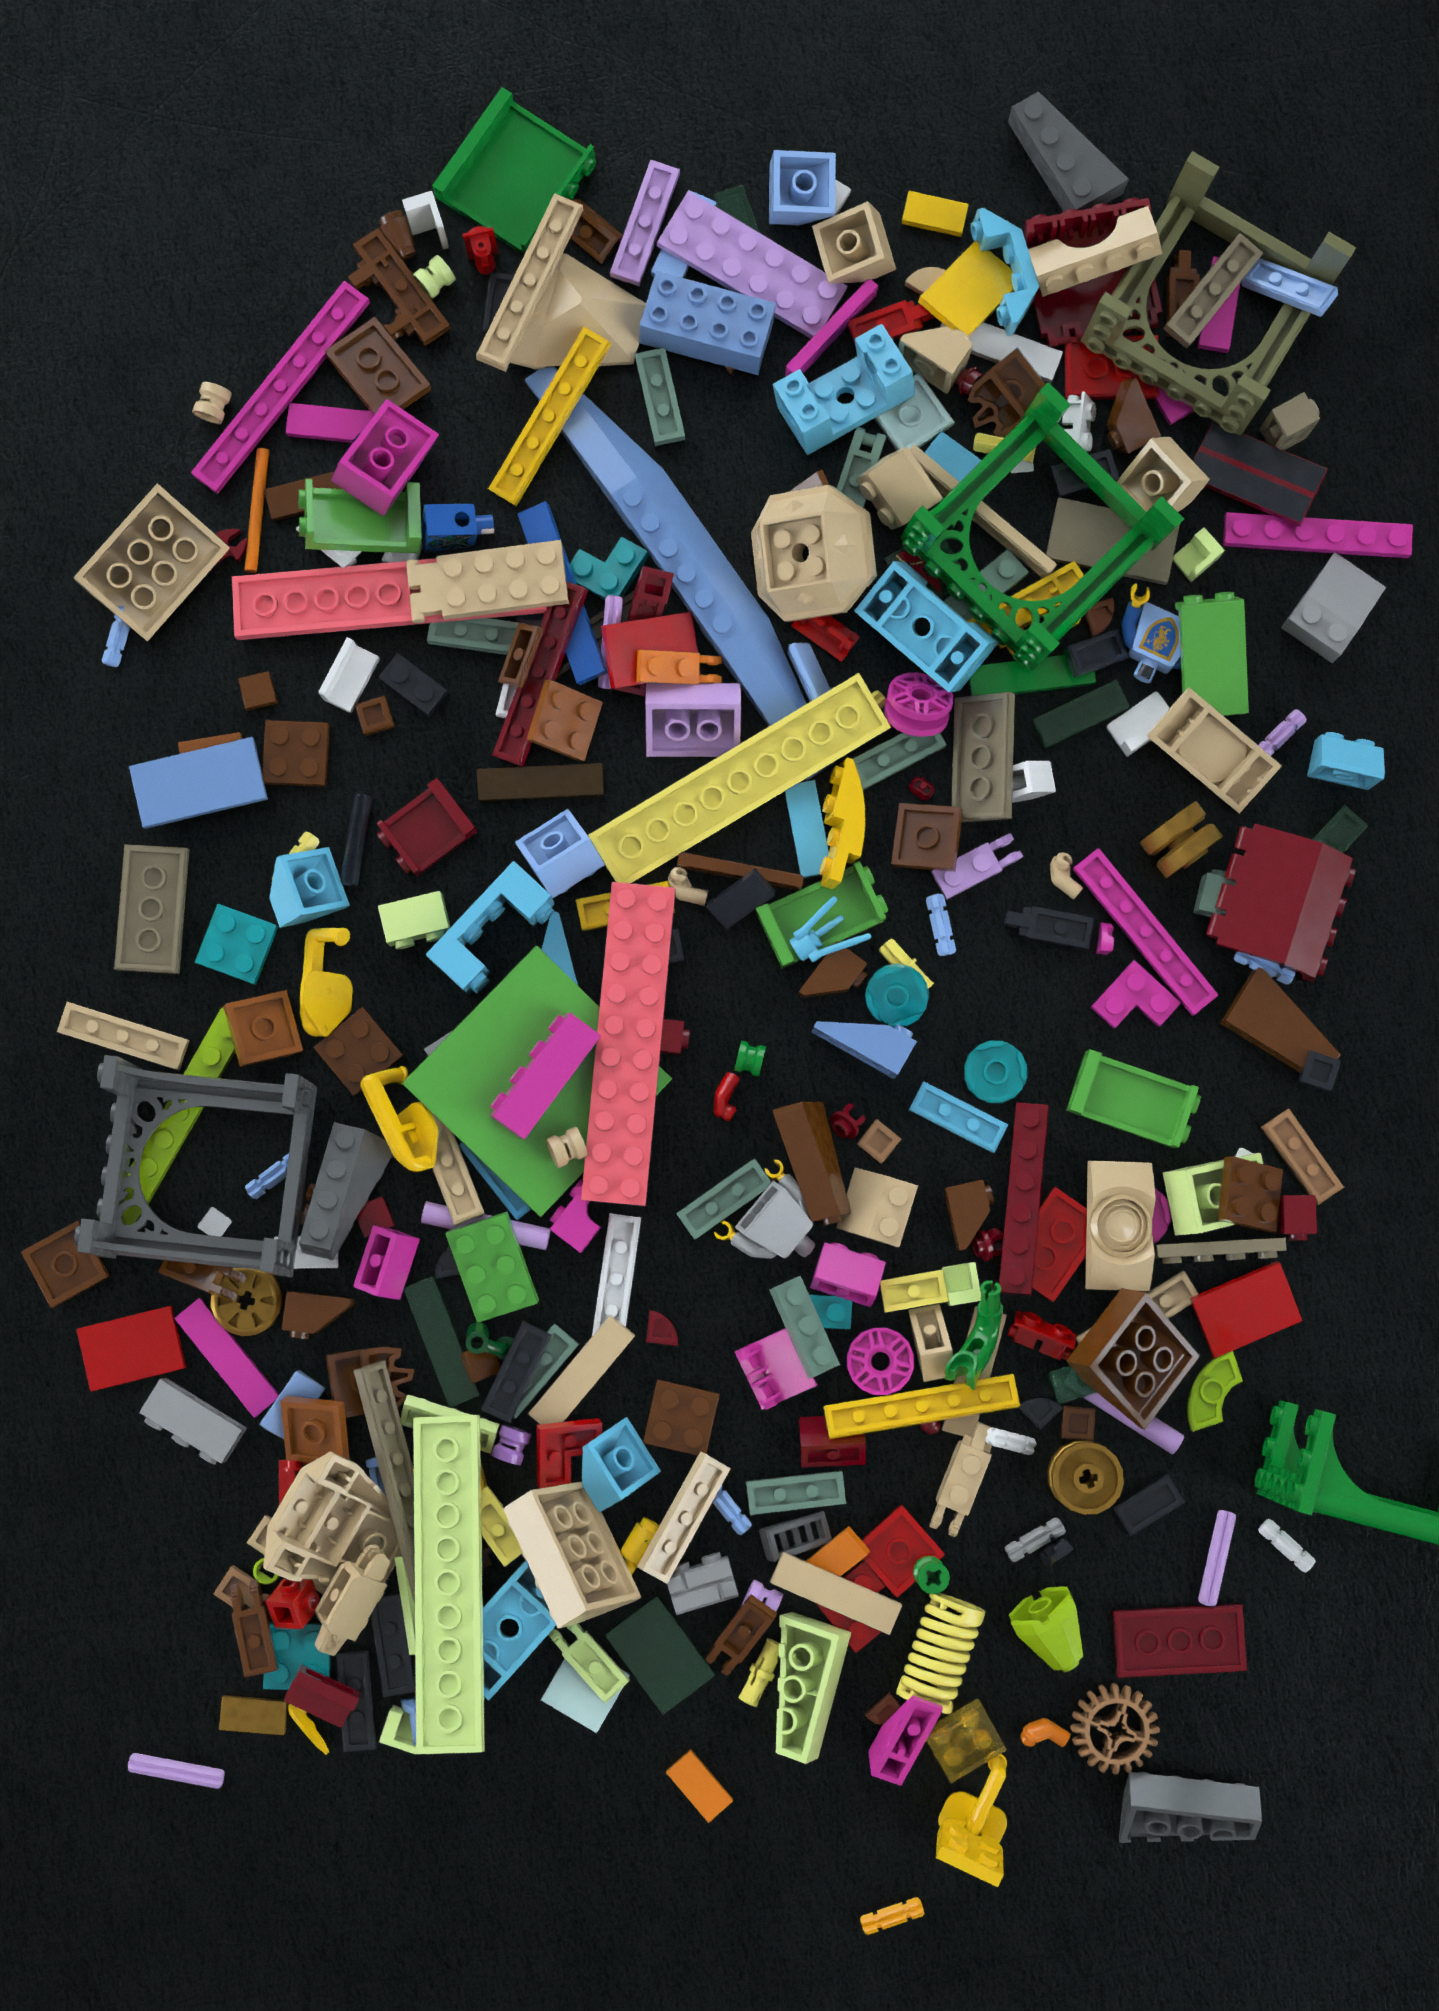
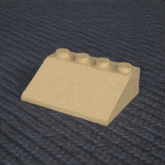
M157 483L74 576V580L142 638L148 641L230 547ZM119 606H124L123 612L118 608Z
M582 1482L530 1490L503 1508L508 1518L509 1527L519 1542L522 1555L530 1566L535 1577L536 1586L541 1591L549 1608V1614L555 1621L558 1629L581 1623L641 1598L602 1512H598L583 1488Z

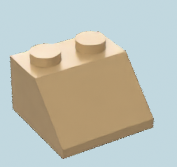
M865 202L812 226L828 283L865 282L867 279L873 280L896 270L881 215L869 202Z
M946 326L903 334L898 349L915 374L920 373L926 381L947 394L960 373L967 366L973 343L970 342V338L964 332L958 329L953 331Z
M1171 437L1151 438L1117 483L1146 512L1161 496L1179 512L1195 499L1210 479Z
M908 447L883 457L856 478L862 495L873 503L878 510L879 519L884 525L889 526L891 530L908 523L913 514L922 505L928 510L943 499Z
M854 1168L846 1194L851 1213L841 1215L842 1222L837 1223L836 1228L899 1247L918 1185Z

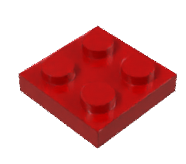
M902 1504L861 1540L870 1550L863 1560L896 1597H899L915 1582L913 1568L917 1560L924 1556H935L940 1560L945 1555Z

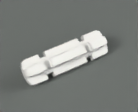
M993 1427L987 1430L988 1435L985 1441L989 1445L1026 1455H1031L1035 1452L1034 1447L1037 1444L1034 1438Z
M1267 1519L1259 1528V1533L1266 1539H1271V1544L1289 1560H1294V1565L1301 1571L1307 1572L1315 1563V1559L1308 1552H1303V1548L1285 1531H1280V1527L1273 1520Z

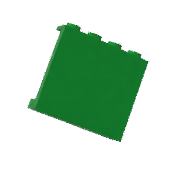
M501 87L432 185L435 198L476 225L485 226L486 228L493 227L496 238L522 255H525L554 193L572 200L579 189L578 183L584 175L586 177L589 176L596 165L594 146L590 144L586 149L515 103L512 93Z

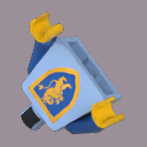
M1134 584L1131 587L1132 601L1128 603L1121 623L1124 644L1129 648V657L1139 661L1133 676L1142 682L1151 683L1156 670L1168 674L1172 668L1181 669L1179 616L1148 603L1147 601L1150 597L1149 587H1147L1144 596H1136L1134 593L1136 592L1137 584Z

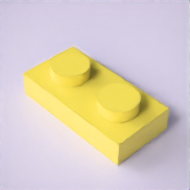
M943 1270L880 1281L885 1313L948 1301Z

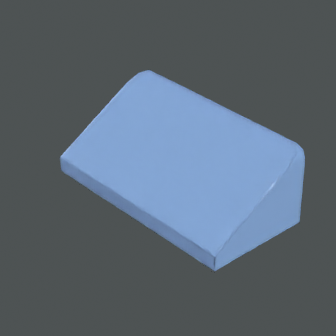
M809 643L790 644L788 655L811 702L831 689Z
M296 1371L259 1425L284 1439L281 1400L286 1396L319 1399L326 1388L302 1371Z

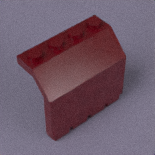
M1129 198L1119 204L1108 205L1101 203L1093 206L1091 209L1080 211L1068 209L1061 214L1052 216L1045 214L1036 215L1030 220H1026L1023 235L1027 248L1030 249L1055 239H1059L1065 245L1074 248H1087L1097 245L1111 235L1116 227L1119 216L1147 206L1151 213L1149 198L1141 200ZM1129 266L1044 297L1039 287L1032 305L1040 339L1046 338L1048 347L1071 343V333L1076 337V342L1081 341L1104 293L1113 294ZM1155 279L1150 286L1146 303L1150 329L1158 328V318L1161 317L1163 312ZM1132 311L1131 319L1139 320L1138 314ZM1131 329L1126 330L1123 334L1131 333Z
M1254 824L1253 829L1240 827L1234 849L1245 852V855L1231 854L1224 878L1236 883L1235 886L1222 883L1215 909L1226 912V915L1213 913L1206 935L1218 939L1217 946L1287 966L1303 974L1302 980L1314 983L1316 975L1323 977L1328 958L1322 957L1326 945L1331 947L1333 945L1337 928L1332 927L1335 915L1342 917L1347 901L1346 898L1341 897L1344 886L1351 887L1356 872V869L1351 868L1353 858L1322 842L1259 824Z

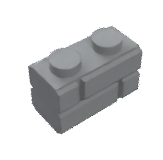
M720 1552L702 1557V1563L690 1567L689 1562L677 1565L668 1582L676 1615L739 1597L728 1556L721 1557Z

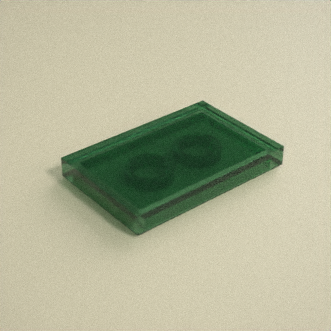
M658 1595L605 1634L663 1715L715 1676L713 1670Z

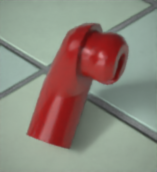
M727 1072L715 1091L714 1099L715 1116L718 1119L721 1117L727 1122L731 1121L736 1112V1107L728 1104V1101L740 1081L739 1077L731 1072Z

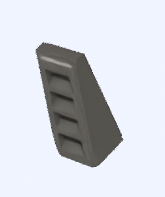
M824 1511L759 1529L766 1558L768 1561L773 1562L780 1559L782 1552L796 1555L826 1545L832 1540ZM815 1521L819 1538L815 1540L810 1526V1522ZM801 1525L807 1541L802 1543L798 1527ZM785 1531H790L794 1546L789 1547ZM775 1534H777L778 1541L781 1548L780 1550H778L776 1545V1541L774 1538Z

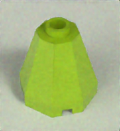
M1049 1587L1039 1591L1042 1597L1035 1601L1032 1595L1023 1599L1009 1614L1011 1624L1017 1636L1053 1670L1067 1672L1076 1668L1079 1665V1660L1083 1657L1077 1609L1068 1587Z

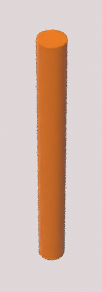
M258 448L256 452L244 571L256 573L258 566L265 497L264 489L266 488L269 450L264 448Z

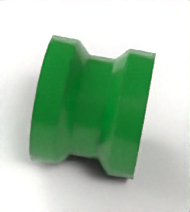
M741 1040L734 1071L742 1072L746 1070L750 1071L753 1076L759 1077L766 1046L759 1045L753 1047L748 1042Z
M924 1556L917 1560L914 1565L913 1577L923 1591L929 1594H937L946 1589L950 1579L949 1571L935 1556Z

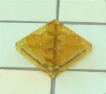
M978 1698L938 1721L926 1740L950 1783H953L1007 1750Z

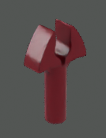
M226 529L216 533L217 537L230 548L214 566L226 557H235L238 563L243 559L247 549V538L235 547L230 546L231 540L241 534L239 529Z

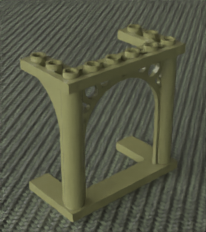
M1192 151L1165 203L1167 205L1155 224L1163 254L1129 266L1113 294L1104 293L1081 342L1086 344L1090 351L1110 358L1117 367L1124 370L1128 369L1137 374L1144 383L1152 386L1155 385L1164 390L1171 399L1182 401L1191 406L1198 415L1209 417L1216 421L1225 431L1241 436L1271 391L1267 388L1269 382L1311 313L1284 303L1257 349L1246 359L1221 369L1196 368L1184 364L1168 354L1157 342L1150 329L1146 303L1153 280L1190 220L1229 243L1241 233L1263 252L1260 258L1330 285L1334 283L1356 247L1328 232L1312 259L1301 254L1205 197L1219 166ZM1132 311L1138 314L1139 320L1131 319ZM1128 329H1139L1142 331L1144 338L1138 342H1132L1123 337V332ZM1148 346L1149 348H1151L1153 350V354L1143 349V347ZM1233 373H1238L1242 376L1237 381H1235V379L1231 375ZM1194 378H1202L1203 380H1205V385ZM1221 378L1226 382L1228 386L1227 396L1224 397L1214 391L1213 379Z

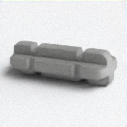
M1053 1518L1046 1522L1045 1527L1041 1525L1020 1537L1019 1542L1013 1541L1006 1545L1005 1551L1010 1560L1016 1562L1025 1557L1024 1554L1026 1552L1030 1554L1051 1542L1050 1539L1052 1537L1056 1539L1066 1532L1065 1527L1060 1519Z

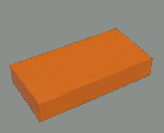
M848 1526L809 1557L806 1562L841 1576L866 1557L870 1550Z
M691 1749L666 1770L667 1775L708 1823L733 1802V1798Z

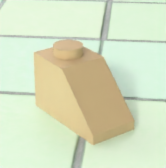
M940 1304L909 1309V1318L923 1381L945 1378V1368L953 1357V1351Z

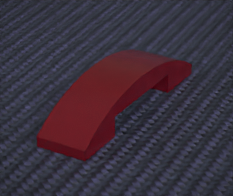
M646 566L642 567L627 622L662 616L664 605L668 602L674 573ZM646 683L614 689L645 696Z

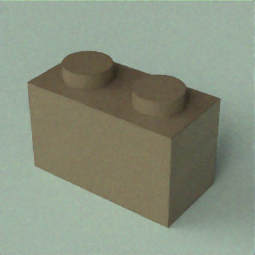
M1305 392L1271 410L1259 430L1267 444L1286 450L1304 440L1320 420L1318 406L1312 399H1308Z

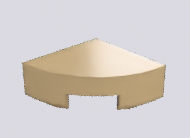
M937 267L919 269L907 278L905 286L922 295L946 270Z

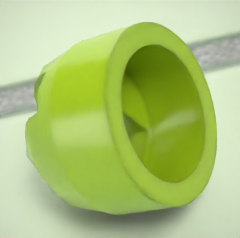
M264 1558L257 1561L253 1568L255 1579H258L259 1583L264 1585L274 1583L279 1575L275 1574L271 1579L259 1571L261 1566L264 1565Z

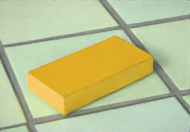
M909 191L902 224L961 237L969 204Z

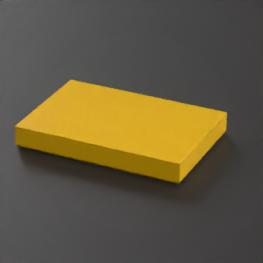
M974 241L920 296L918 303L953 331L958 329L970 337L999 307L1003 295L1014 291L1011 280L1012 269L991 251L981 252L978 241Z

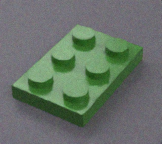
M503 1212L446 1232L447 1240L477 1322L538 1303L539 1299L508 1212Z

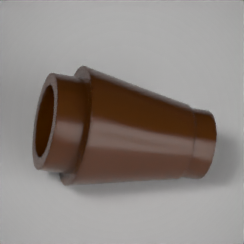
M401 210L390 212L379 219L380 231L402 260L408 259L417 253L414 248L415 245L408 218L403 216Z

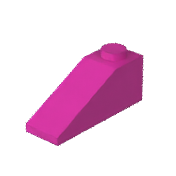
M912 1695L884 1723L868 1751L871 1775L901 1786L941 1715L943 1707Z

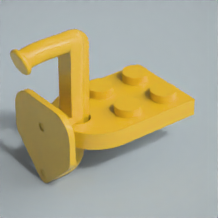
M999 1753L992 1754L988 1759V1767L991 1772L979 1798L962 1791L952 1793L947 1798L938 1818L940 1828L937 1833L936 1847L937 1859L996 1887L999 1886L1004 1875L1003 1848L999 1843L1007 1827L1005 1813L993 1805L1006 1778L1007 1760Z

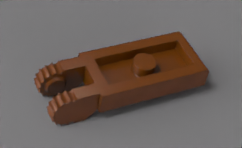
M168 1260L163 1261L158 1271L166 1277L212 1295L216 1293L232 1301H236L238 1294L227 1287L219 1286L223 1275L242 1283L245 1282L247 1277L225 1266Z
M258 1579L250 1581L249 1589L254 1607L243 1609L242 1591L239 1584L230 1585L234 1611L232 1612V1618L245 1678L279 1669L266 1604L263 1605V1595Z
M750 1594L719 1635L705 1661L711 1664L716 1661L720 1652L724 1651L731 1657L724 1663L721 1672L728 1676L738 1662L741 1664L774 1621L777 1612Z

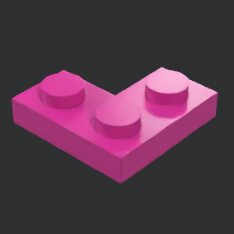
M1134 960L1090 1008L1112 1028H1116L1136 1006L1159 1027L1181 1002Z

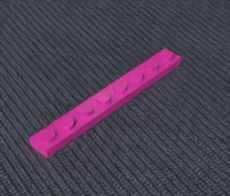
M343 281L192 470L191 474L216 494L222 490L288 407L289 403L292 402L327 358L325 350L339 342L370 304L369 299L346 281Z

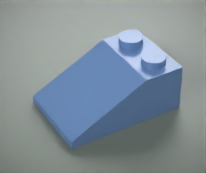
M817 1021L812 1029L813 1034L893 1079L899 1074L917 1042L911 1038L913 1035L911 1031L898 1024L893 1028L889 1025Z

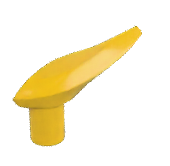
M289 1704L288 1711L290 1716L311 1742L327 1755L329 1753L327 1745L316 1730L314 1722L306 1715L308 1712Z

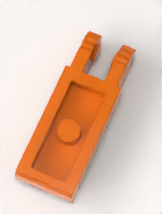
M637 650L636 682L695 685L699 683H721L722 676L716 674L699 675V663L708 665L722 664V656L700 655V653Z

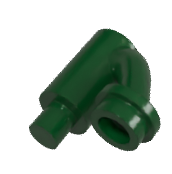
M475 1322L468 1327L466 1347L470 1352L474 1354L487 1352L496 1355L501 1360H505L514 1338L503 1336L495 1342L489 1339V1329L485 1324Z

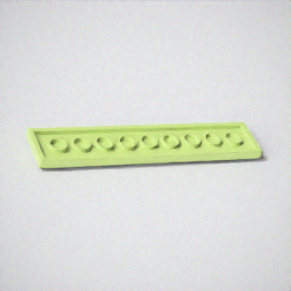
M480 1415L413 1418L416 1754L485 1752Z

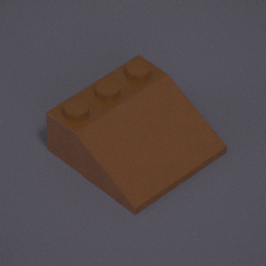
M1121 1288L1067 1359V1362L1086 1384L1139 1428L1145 1430L1199 1358V1355L1147 1293Z

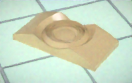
M1190 687L1185 690L1146 735L1239 814L1282 766Z
M1088 1161L1085 1289L1121 1290V1288L1135 1291H1150L1155 1256L1152 1219L1156 1200L1152 1163Z

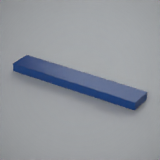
M544 501L518 513L528 544L561 540L547 502ZM563 546L566 581L577 585ZM584 604L566 650L576 683L579 685L608 673Z

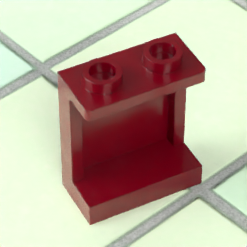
M438 778L427 784L429 789L384 822L380 820L376 823L381 829L377 835L387 849L394 846L400 854L396 858L399 865L406 874L412 870L417 877L477 833L473 824Z

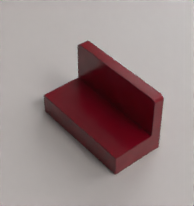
M825 1416L799 1418L801 1468L866 1465L865 1433L829 1439Z
M301 1664L284 1697V1701L331 1724L343 1727L350 1711H354L359 1701L360 1691Z

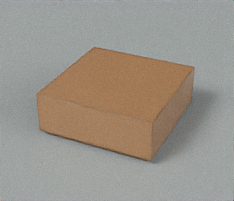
M876 1119L857 1145L882 1164L900 1142L901 1138Z

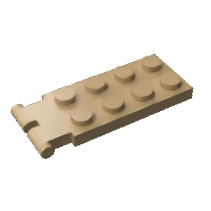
M561 540L436 556L437 562L419 564V561L416 559L406 561L409 589H421L419 593L410 594L413 623L425 622V616L441 614L444 620L569 604Z

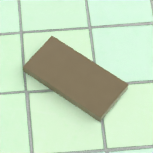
M1058 497L1046 555L1054 562L1069 564L1075 561L1078 567L1091 569L1131 528L1111 508ZM1180 524L1153 551L1150 549L1124 576L1167 585Z
M1011 692L955 698L951 807L962 808V822L1012 819L1015 694Z
M124 845L115 970L180 974L189 862L188 848Z

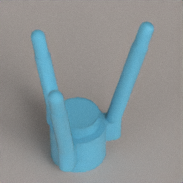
M833 896L802 928L793 933L795 937L789 941L802 961L810 958L814 962L824 955L869 940L871 935L867 933L820 950L818 949L823 945L819 937L844 919L842 915H839L816 932L813 929L810 930L836 903L837 898Z

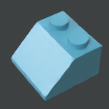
M1326 732L1325 735L1321 734L1314 740L1307 777L1369 790L1384 779L1383 748L1374 746L1375 743L1370 740L1356 739V742L1344 740L1342 734Z

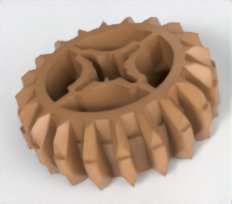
M1112 1683L1110 1693H1107L1106 1688L1100 1685L1098 1687L1100 1696L1096 1697L1092 1691L1087 1692L1088 1697L1091 1699L1089 1704L1079 1700L1078 1705L1084 1712L1074 1711L1072 1716L1076 1720L1081 1721V1723L1072 1724L1070 1728L1072 1732L1081 1734L1075 1736L1072 1741L1075 1745H1083L1078 1753L1081 1757L1089 1755L1087 1763L1091 1767L1099 1761V1770L1101 1772H1105L1109 1764H1111L1113 1774L1119 1773L1120 1765H1123L1125 1771L1129 1773L1132 1771L1130 1762L1134 1761L1139 1767L1143 1765L1142 1760L1139 1758L1142 1753L1148 1758L1152 1756V1753L1146 1747L1148 1744L1157 1746L1158 1741L1151 1737L1150 1734L1159 1733L1160 1728L1149 1723L1154 1722L1158 1717L1155 1712L1147 1713L1152 1704L1148 1700L1140 1703L1143 1695L1139 1691L1131 1696V1688L1125 1685L1121 1694H1119L1118 1685ZM1117 1703V1706L1113 1707L1108 1716H1094L1104 1706ZM1127 1706L1132 1707L1136 1711L1140 1721V1731H1136L1127 1725ZM1118 1722L1119 1726L1126 1732L1115 1731L1112 1736V1733L1105 1726H1115ZM1090 1726L1096 1727L1097 1730L1103 1732V1751L1093 1746L1090 1738ZM1135 1741L1126 1751L1113 1754V1751H1117L1119 1744L1122 1742Z

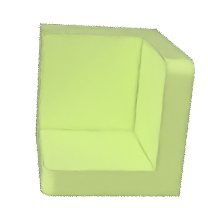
M1202 528L1185 547L1173 556L1172 561L1192 582L1217 561L1225 550L1205 528Z
M975 1262L942 1268L948 1296L947 1304L949 1306L981 1301Z
M393 1705L389 1711L379 1742L416 1754V1745L413 1744L409 1713L404 1712L401 1707Z

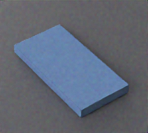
M253 737L129 766L142 827L145 829L268 800Z

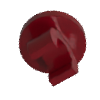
M852 1104L846 1105L842 1111L834 1112L830 1117L834 1133L841 1138H855L859 1133V1127L866 1118L862 1115L858 1120H854L849 1115V1111L853 1108Z
M998 1228L990 1229L987 1232L978 1230L974 1239H972V1248L975 1255L981 1257L985 1262L992 1260L993 1255H1001L1003 1246L999 1242L995 1243V1241L1003 1239L1004 1234Z

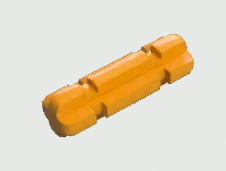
M915 1897L907 1900V1904L902 1905L901 1902L877 1910L878 1914L873 1915V1913L861 1916L860 1921L864 1933L869 1935L878 1932V1928L882 1927L884 1930L907 1922V1918L912 1917L913 1920L922 1917L924 1909L921 1900Z

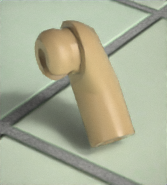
M1062 852L1054 856L1050 863L1051 881L1074 900L1083 887L1070 877L1072 858L1069 854Z
M675 867L672 869L668 876V882L670 887L676 889L675 897L680 901L705 906L708 891L692 887L684 868Z

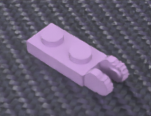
M1011 833L990 844L987 842L958 857L955 872L933 870L931 872L946 900L1000 873L1002 868L1023 857L1021 851H1014L1000 861L995 857L993 851L1009 845L1014 840Z

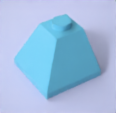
M329 847L281 855L276 858L269 899L280 928L305 923L350 906Z
M627 1417L583 1446L582 1486L598 1512L621 1501L661 1472Z

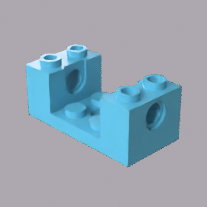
M883 324L855 338L856 358L811 383H808L799 369L773 384L777 407L807 455L915 396L913 371ZM843 393H850L854 396L853 401L848 404H841L837 399Z
M893 561L854 611L949 693L960 691L999 642L976 622H967L926 587L928 581L906 562ZM922 617L926 618L931 625V629L926 636H920L915 631V623Z
M514 861L426 953V956L468 995L473 991L476 994L479 993L489 982L487 976L490 974V971L464 945L467 942L472 945L482 935L483 930L481 927L488 920L493 922L505 910L502 905L505 902L512 906L533 927L537 922L540 924L546 922L554 912L552 906L555 903L552 896Z
M526 1560L522 1562L507 1582L483 1607L484 1697L488 1701L556 1626L555 1621L549 1614L546 1601L536 1586L535 1577ZM513 1619L518 1623L519 1631L515 1636L508 1637L501 1632L500 1625L503 1620Z

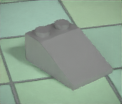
M1334 552L1281 628L1333 663L1355 636L1386 587Z

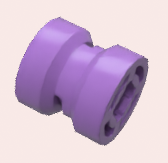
M502 1424L499 1431V1443L494 1445L491 1455L505 1462L521 1466L524 1458L522 1451L524 1446L529 1444L532 1434L516 1427Z

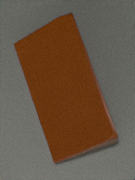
M572 199V201L583 205V212L570 238L598 262L603 264L620 245L623 234L582 200Z
M523 623L518 624L498 682L512 689L523 688L543 628Z

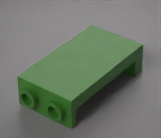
M306 479L305 489L299 490L298 508L304 509V517L299 518V537H305V549L419 553L422 539L420 483L407 482L405 492H401L384 517L343 489L313 488L312 479Z
M1234 592L1215 593V599L1204 600L1203 595L1184 596V602H1175V609L1179 612L1182 692L1184 693L1190 687L1223 716L1249 713L1244 599L1234 597Z
M860 861L854 863L853 866L844 870L842 882L833 889L820 886L821 881L774 903L769 905L766 903L756 908L755 913L782 969L801 960L789 941L795 937L793 933L802 928L833 896L837 898L836 903L810 930L813 929L816 932L839 915H842L844 919L819 937L823 944L818 948L819 950L834 945L836 941L846 940L885 921L886 916L884 913L888 912V908L882 895L876 896L871 884H874L875 881L868 866L862 867Z
M1089 1049L1085 1052L1066 1111L1171 1148H1178L1180 1143L1185 1144L1188 1139L1191 1126L1187 1125L1190 1113H1196L1201 1096L1197 1095L1199 1089L1197 1086H1189L1104 1057L1102 1053Z

